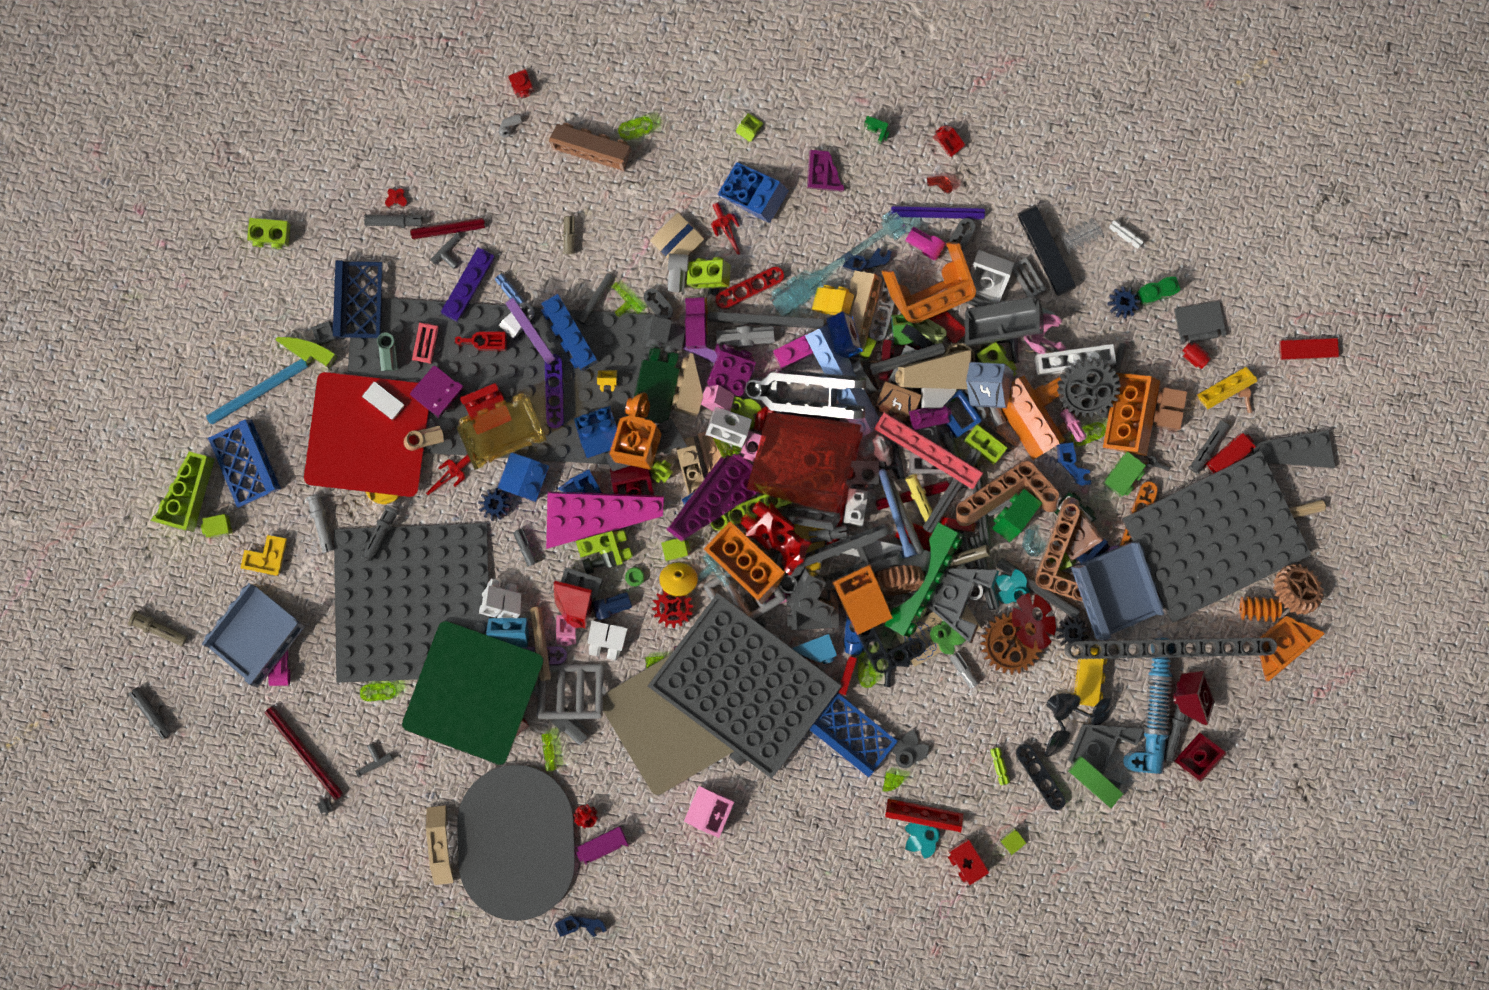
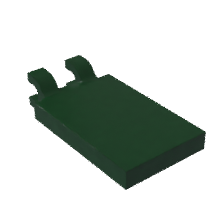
M652 348L649 350L648 361L642 360L634 397L640 393H646L650 401V410L645 420L662 423L669 419L680 371V369L675 368L679 354L668 353L666 362L658 360L661 349Z

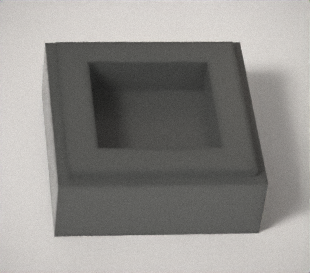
M330 321L312 327L317 345L337 340L333 337V327Z

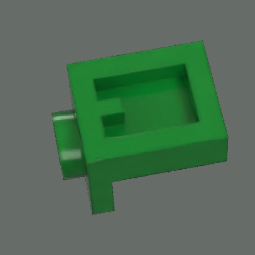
M870 116L866 117L864 127H867L866 130L875 134L877 132L881 133L878 144H881L882 140L886 141L890 132L887 129L888 123Z

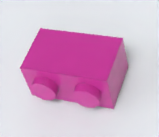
M806 335L773 351L780 369L788 368L814 355L805 337Z

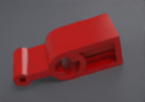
M476 332L472 338L456 337L455 343L458 346L473 345L479 351H507L506 332ZM480 337L485 340V344L482 346L477 343Z

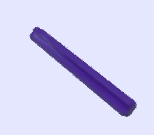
M891 206V216L984 219L985 209Z

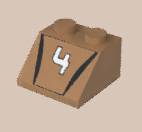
M885 381L875 407H878V411L881 413L885 412L888 415L890 412L897 415L896 418L907 422V419L911 420L909 411L916 410L922 395Z

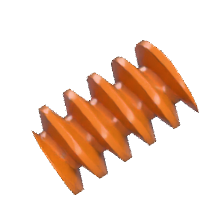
M1241 596L1239 604L1241 620H1244L1245 616L1248 615L1249 621H1252L1253 616H1256V620L1260 621L1261 616H1263L1265 622H1267L1269 617H1271L1272 622H1275L1277 617H1281L1282 602L1279 603L1280 598L1274 601L1273 598L1266 600L1265 597H1261L1259 601L1258 597H1253L1251 601L1250 596H1246L1245 599Z

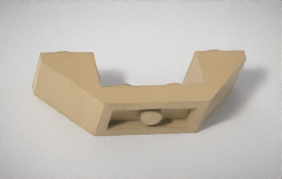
M446 805L427 807L426 809L427 845L434 885L454 883L453 866L449 858Z

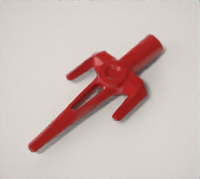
M719 202L712 205L718 217L711 224L716 237H718L717 227H721L736 254L740 255L730 221L733 220L737 227L740 224L735 214L729 213L725 215ZM725 227H728L729 232H730V234H731V236H732L731 238H730L728 232L726 231Z
M467 454L457 464L450 459L438 467L439 470L447 465L449 470L426 494L430 495L455 476L459 479L453 486L456 487L465 479V474L461 469L472 461L470 456ZM448 474H451L450 477L441 482Z

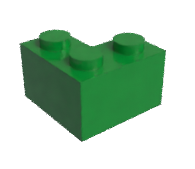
M1025 489L1019 494L1016 492L1009 500L1012 503L1009 508L1005 506L993 520L995 525L992 529L1008 542H1011L1024 529L1042 504Z

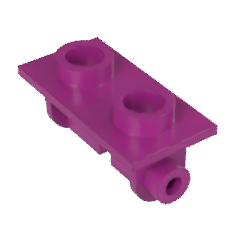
M944 405L942 408H923L909 411L913 429L917 430L949 423L948 415H951V409Z

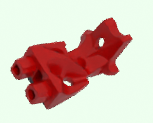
M758 501L752 510L757 516L754 518L749 513H746L741 519V524L746 528V536L756 539L768 550L773 548L780 551L783 556L782 565L785 567L784 570L791 575L795 568L804 561L806 551L811 542L807 539H802L795 532L791 521L787 520L773 503L770 502L766 505ZM762 534H768L769 538H765ZM783 535L785 537V541L780 542L777 539V536Z

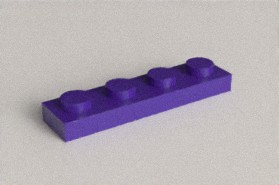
M479 247L476 249L442 308V315L459 322L493 263L494 255Z

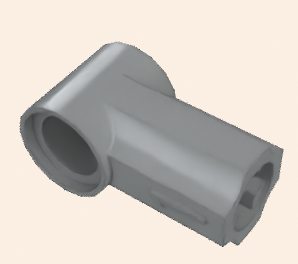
M669 253L668 291L684 292L688 255Z

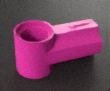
M914 226L905 242L921 250L925 256L935 261L946 245L941 239L929 236Z
M288 650L268 674L269 686H290L291 673L290 669H288Z

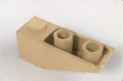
M690 353L687 358H683L681 368L684 371L682 376L679 375L677 381L679 391L678 394H674L672 405H675L674 411L696 417L699 414L703 393L694 356Z
M693 437L683 439L687 447L682 449L680 447L676 448L688 495L695 492L704 480Z

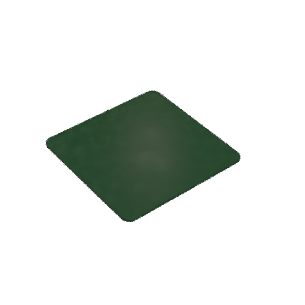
M441 622L402 721L403 729L494 764H505L544 662L543 657L535 652L451 622Z

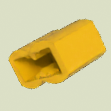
M824 285L823 288L817 287L811 310L826 315L845 317L846 314L849 316L854 294L849 293V289L844 287H838V289L829 285Z

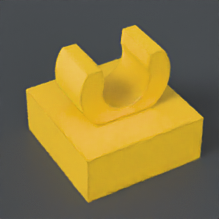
M598 370L597 385H600V390L604 391V385H610L611 391H614L617 384V370Z

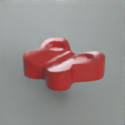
M402 188L396 191L388 189V197L385 200V205L388 208L395 204H399L402 207L407 206L408 202L404 197L405 192Z

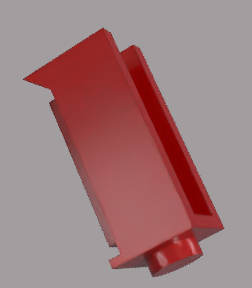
M1238 434L1205 465L1215 473L1240 461L1251 449L1256 447L1253 444L1254 440L1248 434Z

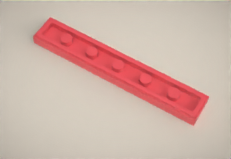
M885 412L874 430L972 490L983 474L980 470Z

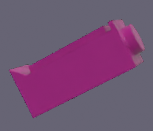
M618 826L577 847L579 851L576 854L580 862L584 861L585 865L589 863L588 860L591 863L621 848L622 845L628 847L630 845L621 826Z

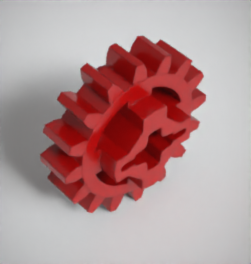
M664 590L663 595L657 593L656 595L659 599L653 600L656 607H653L652 610L657 611L654 618L660 617L659 624L664 621L666 628L669 624H672V627L675 628L677 623L682 627L683 620L689 621L687 615L693 614L689 611V608L694 607V605L688 603L692 600L691 597L686 598V595L678 596L675 600H669L666 596L670 594ZM679 600L676 606L678 610L676 612L671 611V613H668V604H674ZM683 601L686 605L685 613L681 611V603ZM661 602L665 605L663 614L660 612ZM672 615L680 618L674 621L667 620Z

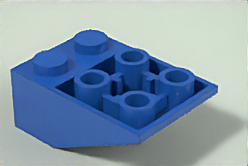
M736 162L717 195L753 216L771 223L789 190L780 181Z

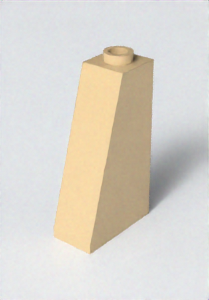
M959 350L900 366L895 375L897 386L967 389L966 379L971 360V351Z

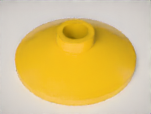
M685 563L669 564L663 568L659 576V583L662 589L673 596H684L691 593L696 588L698 582L696 571Z

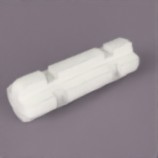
M1114 220L1109 226L1110 230L1116 231L1117 235L1128 243L1131 242L1137 249L1144 242L1141 237L1135 236L1136 234L1126 226H1121V223L1117 220Z

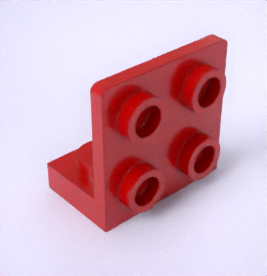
M496 383L460 397L462 404L466 407L476 434H481L512 421L500 388Z

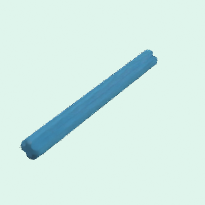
M303 359L296 361L206 416L210 424L218 422L308 368L307 362Z

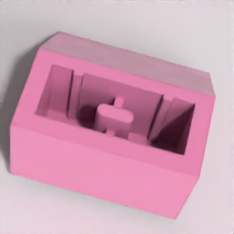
M698 786L684 822L719 838L734 800Z

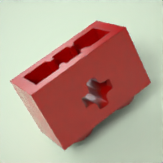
M965 839L948 850L950 855L947 857L953 867L955 865L958 866L960 872L957 874L963 883L967 882L969 885H972L989 874L969 839ZM963 859L972 860L970 861L971 866H962L964 864Z

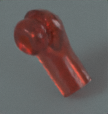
M945 176L926 177L927 187L938 186L946 194L953 191L952 182Z

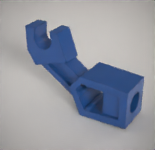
M1073 442L1058 444V463L1062 464L1074 478L1076 484L1080 486L1092 484L1091 480L1085 481L1083 479L1084 474L1090 473V470L1077 468L1074 464L1077 460ZM1063 453H1070V462L1064 461Z

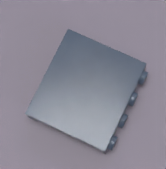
M1129 542L1071 567L1093 631L1098 640L1105 641L1110 639L1112 634L1155 615H1164V606L1158 597L1157 585L1152 580L1151 568L1145 560V551L1139 542Z
M248 583V585L242 588L237 599L229 605L224 616L218 619L214 629L205 636L202 645L211 649L244 677L245 682L258 688L305 626L260 588Z

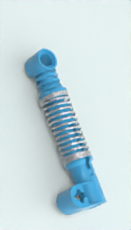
M1160 637L1154 640H1168L1169 638ZM1151 643V651L1154 653L1155 646ZM1172 643L1167 646V651L1170 654L1174 651ZM1169 657L1152 658L1154 663H1151V666H1154V668H1151V671L1148 673V681L1153 683L1147 684L1150 686L1147 688L1150 690L1147 692L1149 696L1146 697L1149 699L1146 701L1149 705H1146L1148 709L1145 711L1148 713L1145 715L1148 718H1145L1147 722L1144 723L1147 725L1144 727V736L1146 737L1145 752L1132 751L1124 756L1123 762L1128 770L1163 774L1165 740L1169 735V731H1166V729L1169 728L1167 720L1170 718H1167V716L1170 714L1167 712L1170 711L1168 707L1171 706L1168 704L1171 702L1168 698H1171L1169 694L1172 693L1169 691L1172 688L1166 685H1172L1169 681H1172L1173 676L1168 667H1171V665H1168L1171 662ZM1145 755L1144 770L1143 764H1132V760L1135 759L1143 761Z

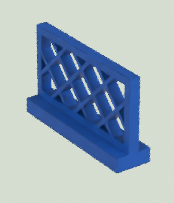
M244 419L239 424L208 438L237 508L281 490L253 420ZM239 428L242 433L240 442L232 439L234 431ZM220 437L227 439L224 449L218 448L215 442L216 439ZM230 441L239 444L235 454L227 451ZM242 446L247 447L250 452L247 459L239 456ZM226 454L234 457L231 467L225 465L223 461ZM238 459L246 462L243 472L234 469ZM249 464L256 466L255 477L247 474ZM233 471L242 474L238 484L233 483L231 480ZM245 476L254 479L250 489L242 486ZM257 481L263 483L266 491L262 493L254 491ZM240 489L249 492L247 499L242 502L238 496Z
M838 693L835 694L809 729L868 778L897 743L896 739ZM837 699L844 703L845 711H833V704ZM847 706L850 707L852 710L847 711ZM856 712L859 715L860 723L849 724L848 713ZM845 714L846 725L835 726L834 715ZM832 715L833 726L824 727L819 721L823 716ZM862 718L865 719L868 723H862ZM863 725H872L875 730V736L864 737ZM860 726L861 737L850 738L849 727ZM847 727L848 738L839 739L836 737L835 728ZM828 729H833L834 734L831 733ZM877 730L883 735H877ZM878 737H887L892 742L887 748L879 749ZM875 738L877 749L865 750L864 739ZM862 739L863 751L852 750L851 740ZM843 741H848L849 746L846 745ZM877 751L878 760L872 766L866 761V753ZM858 753H863L864 758H862Z

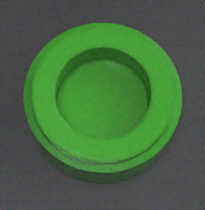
M637 567L630 568L625 574L626 582L634 587L641 585L645 578L643 571Z

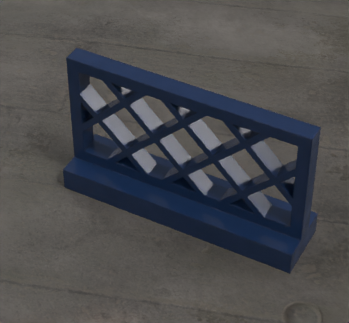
M335 260L333 337L336 339H377L381 334L383 262ZM349 266H357L361 270L354 279L349 275ZM370 267H378V274L372 279L366 271ZM365 274L370 282L361 288L356 281ZM355 284L360 291L352 298L348 293V288ZM374 284L377 287V293L371 298L365 290ZM362 293L370 299L363 307L355 301ZM354 302L360 310L351 316L348 313V307ZM373 302L377 307V312L370 317L365 309ZM361 312L369 318L362 326L355 320ZM353 321L359 329L354 334H347V326ZM371 321L376 325V334H368L364 330Z

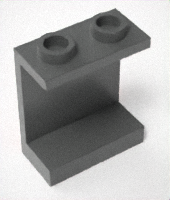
M836 589L827 590L820 594L821 597L830 600L834 606V610L826 625L792 610L790 607V615H787V624L791 626V630L839 628L838 593ZM791 591L790 595L786 596L787 607H790L788 601L794 591Z

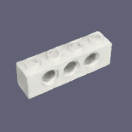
M1114 345L1038 354L1034 357L1037 376L1064 373L1065 368L1071 369L1070 363L1076 366L1078 365V359L1084 363L1086 357L1089 362L1095 357L1096 363L1102 359L1104 365L1109 363L1110 366L1116 364Z

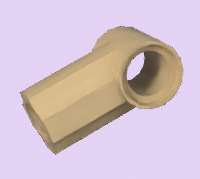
M440 426L411 431L404 439L405 447L411 451L444 442ZM409 437H416L418 444L412 445L409 442Z

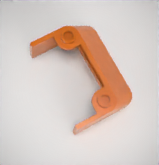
M946 243L952 261L945 264L942 268L941 273L944 281L911 295L905 285L898 284L894 271L885 269L881 271L891 299L908 322L919 323L968 302L975 297L976 288L959 243Z

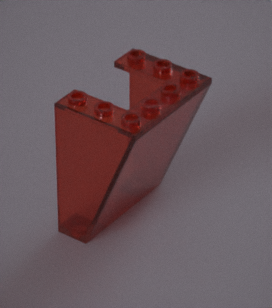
M768 412L747 489L836 513L838 508H842L849 486L846 485L847 478L851 479L854 468L850 467L851 462L856 461L859 444L863 436V432H860L861 425Z

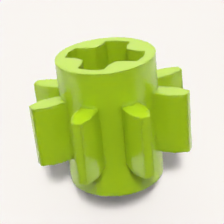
M657 460L649 471L653 474L651 478L657 483L660 480L665 483L673 473L669 469L671 464L666 460L662 463Z

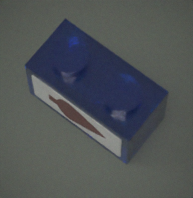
M842 311L826 319L836 354L847 359L863 351L852 316Z

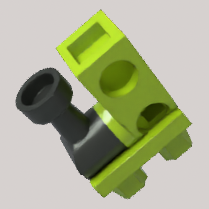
M612 530L575 541L580 557L597 552L600 553L601 557L593 561L590 558L582 560L586 574L593 573L594 568L621 565L624 561L633 557L630 547L620 550L619 542L628 540L625 530Z

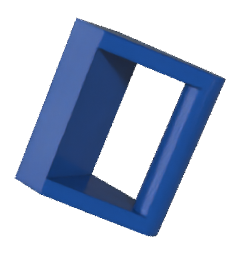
M962 389L955 392L947 403L958 397L974 422L961 429L953 415H948L950 422L945 424L952 431L955 439L983 421L975 408L970 405V401Z

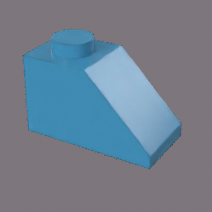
M488 618L486 634L518 647H528L530 631L527 618Z
M829 634L793 647V650L816 662L823 661L824 665L833 662V657L837 656Z

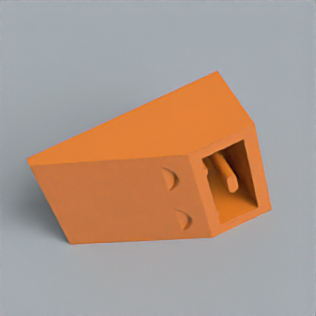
M870 565L832 582L857 635L892 619Z

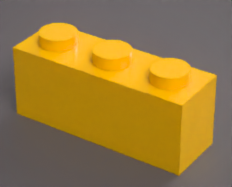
M1090 648L1091 654H1097L1098 648ZM1078 659L1074 694L1081 698L1079 705L1095 707L1103 699V692H1100L1101 684L1105 682V673L1102 671L1103 665L1107 663V659Z

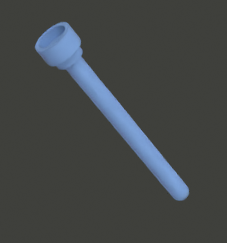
M885 469L879 470V476L902 543V551L900 552L903 559L913 557L917 553L912 544L909 543Z

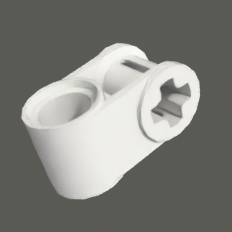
M520 303L521 309L529 308L527 318L530 321L534 316V309L528 303ZM512 313L508 314L499 325L513 339L523 330Z

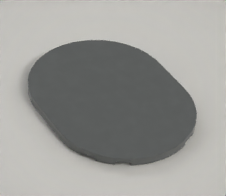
M507 765L493 769L478 778L464 795L457 818L458 864L462 884L471 900L492 916L510 921H521L538 917L552 909L563 898L574 875V820L570 801L556 780L543 771L530 766Z

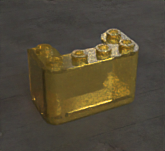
M523 393L513 396V400L507 403L505 400L496 403L493 409L488 410L487 407L477 411L478 415L464 416L459 419V423L456 426L474 470L484 467L487 461L489 463L493 462V460L526 446H531L532 442L539 444L547 440L529 395H524Z

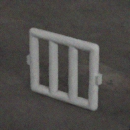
M727 571L704 584V589L712 600L716 595L713 587L723 582L738 609L753 620L785 601V595L778 586L774 592L776 596L774 599L767 603L765 601L763 604L757 601L760 607L750 613L729 579L731 575Z
M549 664L550 672H558L556 711H545L546 681H540L538 676L536 696H538L537 717L539 719H600L603 717V696H605L606 688L604 687V666L602 664ZM565 672H577L576 711H564ZM585 672H596L595 711H584Z

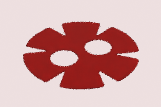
M1029 593L1022 595L1016 601L1022 611L1015 607L1012 610L1013 627H1022L1016 635L1025 646L1034 649L1036 639L1038 649H1044L1052 642L1046 632L1053 636L1056 632L1055 616H1046L1052 608L1044 598L1037 594L1034 595L1033 604ZM1035 607L1040 608L1043 613L1040 621L1035 620L1032 611ZM1028 622L1033 623L1036 628L1033 636L1028 635L1025 630Z

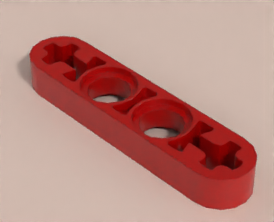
M772 267L718 293L715 299L716 305L723 310L729 309L779 285L784 279L783 270L779 267ZM773 271L781 274L779 275V280L776 281L775 278L769 280L770 285H767V281L763 277L764 275H767V278L771 277ZM761 279L764 282V286L761 289L754 288V280ZM739 287H743L746 289L747 294L742 298L738 297L736 290ZM732 291L736 301L733 302L731 298L727 301V305L720 304L721 296L725 298L730 297L729 292Z

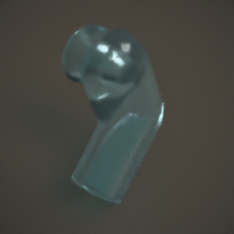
M1026 529L1022 546L1028 555L1037 557L1040 555L1041 550L1033 542L1035 531Z

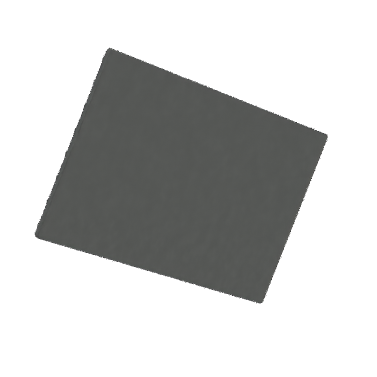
M358 297L355 301L363 307L370 299L368 297ZM382 298L381 333H389L397 340L398 370L381 371L377 339L350 338L347 375L419 383L435 365L452 380L459 382L464 387V390L440 419L431 411H428L426 429L440 426L444 442L424 447L423 453L463 456L468 454V456L508 458L510 452L532 460L609 465L604 456L607 452L590 458L586 457L574 418L608 406L612 410L617 427L620 418L629 416L626 414V403L630 397L634 398L642 360L648 361L649 350L651 349L646 347V344L641 343L645 322L655 315L592 311L586 322L581 324L577 320L583 311L568 310L598 363L581 372L579 367L577 369L574 368L570 361L573 358L571 353L564 351L560 344L563 340L560 335L556 336L550 327L553 325L551 319L546 320L541 312L543 308L532 307L534 309V316L530 320L531 324L551 353L557 354L563 363L564 424L558 429H552L546 421L545 360L524 330L514 339L507 334V351H479L473 345L458 346L455 343L456 337L472 338L476 332H505L499 325L511 313L507 306L468 304L459 322H456L441 314V310L446 302ZM354 302L352 305V316L360 310ZM372 302L365 311L371 317L377 312V307ZM522 308V311L525 313L526 316H528L529 308ZM363 312L355 318L360 326L369 319ZM353 321L351 322L350 334H354L359 329ZM371 321L364 330L368 334H376V325ZM419 322L439 326L432 364L412 360ZM423 327L418 357H421L426 333L425 327ZM431 329V331H430V336H429V341H428V346H427V351H426V356H425V358H427V359H428V354H429V349H430V344H431L433 329ZM385 337L382 344L384 347L390 346L391 338ZM480 337L477 343L482 346L485 344V340ZM554 360L550 363L552 372L548 371V374L560 373V371H555V365L559 364V361ZM598 370H617V384L614 391H611L610 385H604V391L600 390V385H597ZM551 377L549 385L557 387L560 382L559 378ZM496 383L500 388L512 421L481 434H476L466 407L462 404L460 397ZM552 396L549 400L550 405H559L560 398ZM549 409V413L553 411L554 414L550 422L557 425V422L561 419L557 418L556 411L561 412V409Z

